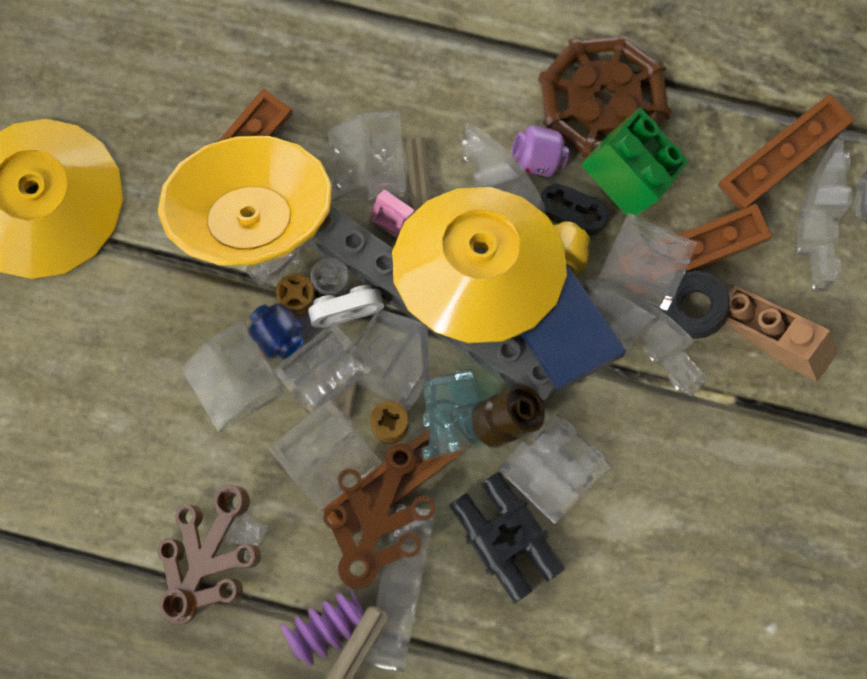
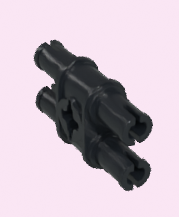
M499 471L481 484L500 512L497 515V519L487 521L468 493L454 500L449 506L467 533L465 542L467 545H472L486 566L485 572L490 574V576H496L515 604L533 592L514 562L517 559V555L527 553L546 582L562 573L565 567L547 542L549 538L547 535L548 531L542 529L527 507L529 503L524 501L523 498L518 499ZM503 528L507 532L518 530V533L514 536L515 545L510 546L507 542L495 545L496 541L500 539L499 530Z

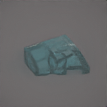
M468 369L450 373L425 382L424 398L427 407L425 413H423V425L428 428L430 427L429 445L422 448L424 460L485 446L476 436L472 427L471 416L473 408L477 403L481 402L472 370Z

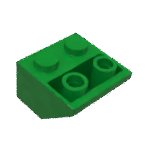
M639 107L590 153L581 166L631 220L662 197L689 161L682 154L681 150L662 132L656 122Z

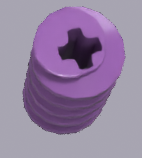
M351 588L350 600L345 598L340 592L336 594V608L326 600L323 601V615L321 616L312 608L308 609L309 622L307 624L300 617H294V631H291L285 624L280 625L298 660L302 659L308 666L314 665V651L322 658L328 657V643L336 650H341V636L343 635L348 640L350 639L364 615Z

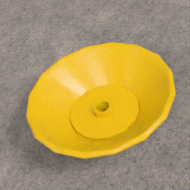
M50 119L15 123L0 131V272L28 279H37L66 274L92 259L114 233L123 204L120 170L105 145L78 125ZM30 186H39L34 194L27 193Z
M236 136L206 145L176 166L162 186L158 215L167 238L187 255L219 266L257 265L290 254L316 234L330 212L332 183L321 161L298 144L271 136Z
M492 187L457 188L426 201L404 222L392 251L394 284L408 311L433 332L465 343L503 342L533 329L557 305L567 277L564 243L549 217L523 197ZM476 248H484L487 252L478 254L474 250Z

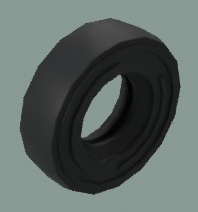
M701 271L685 272L674 278L666 287L662 298L663 316L669 327L680 336L691 339L707 338L718 332L726 323L730 312L729 294L723 283L712 274ZM694 292L705 294L711 303L709 311L698 318L688 317L681 309L683 299Z

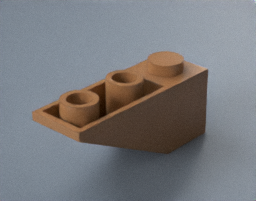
M736 285L729 293L730 312L725 324L784 366L818 382L838 354L830 330Z

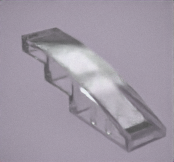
M397 504L395 513L409 506ZM415 508L416 512L421 516H425L431 511ZM434 515L427 521L418 520L390 534L388 547L396 545L398 539L403 534L413 533L420 539L421 549L418 555L413 558L403 557L383 567L376 607L382 609L389 616V620L366 657L365 665L404 672ZM405 539L401 547L405 552L411 553L416 550L417 544L413 539Z

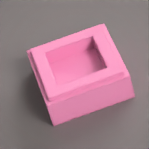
M384 189L376 198L370 220L395 238H398L404 222L413 215L414 209Z

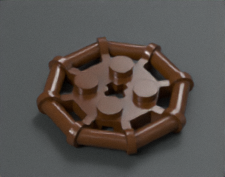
M620 33L616 37L580 40L574 37L568 41L569 45L550 67L539 74L538 82L542 88L545 119L542 122L547 129L558 131L565 141L582 153L583 158H587L603 141H595L596 135L612 133L639 107L656 122L658 127L664 120L670 118L672 111L668 107L664 80L666 67L663 62L655 61L626 39L627 35ZM614 51L612 60L589 61L586 56L589 53ZM621 54L644 71L637 75L634 74L627 64L619 62ZM576 59L580 68L576 70L575 75L570 80L560 78L562 73ZM648 81L651 84L653 104L642 102L640 85ZM556 90L566 92L568 109L562 112L558 109ZM600 90H607L614 97L610 98L609 104H602V100L595 98L594 94H598ZM572 119L576 123L577 121L581 122L589 132L588 138L584 137L566 122Z

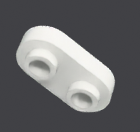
M361 285L351 289L350 294L336 298L334 295H326L313 301L314 305L308 309V314L313 327L323 328L377 313L384 308V302L380 290L372 289L371 285Z

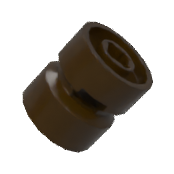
M518 384L477 403L473 408L471 416L472 427L482 443L492 448H499L538 431L544 423V405L539 395L527 385Z

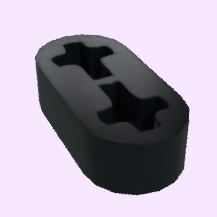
M558 183L547 186L541 194L540 211L548 216L550 220L558 224L561 222H573L585 230L589 236L598 234L605 227L608 217L607 208L598 199ZM556 195L562 196V203L565 206L559 205L557 209H552L550 207L551 201L547 198L554 199ZM590 210L596 211L597 220H593L591 224H586L584 222L585 216L581 213L588 214Z

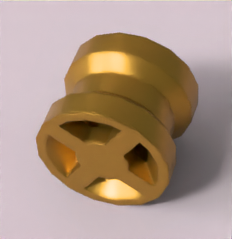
M288 274L277 285V299L284 313L290 316L292 312L294 317H302L308 314V309L314 305L313 301L316 299L313 284L309 278L303 274Z
M385 401L374 407L370 415V425L375 438L385 444H394L405 437L409 424L407 412L403 406L397 402Z

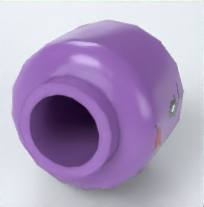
M531 125L524 132L517 133L512 146L511 159L516 161V165L521 172L548 178L553 176L558 168L563 169L565 167L569 149L564 146L563 137L558 131Z

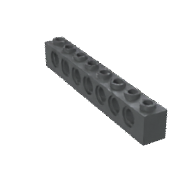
M330 205V212L316 234L306 241L305 244L363 285H371L372 289L380 290L383 299L509 388L518 384L527 385L539 395L545 407L557 389L522 338L515 336L503 342L465 343L433 332L408 311L394 284L393 248Z

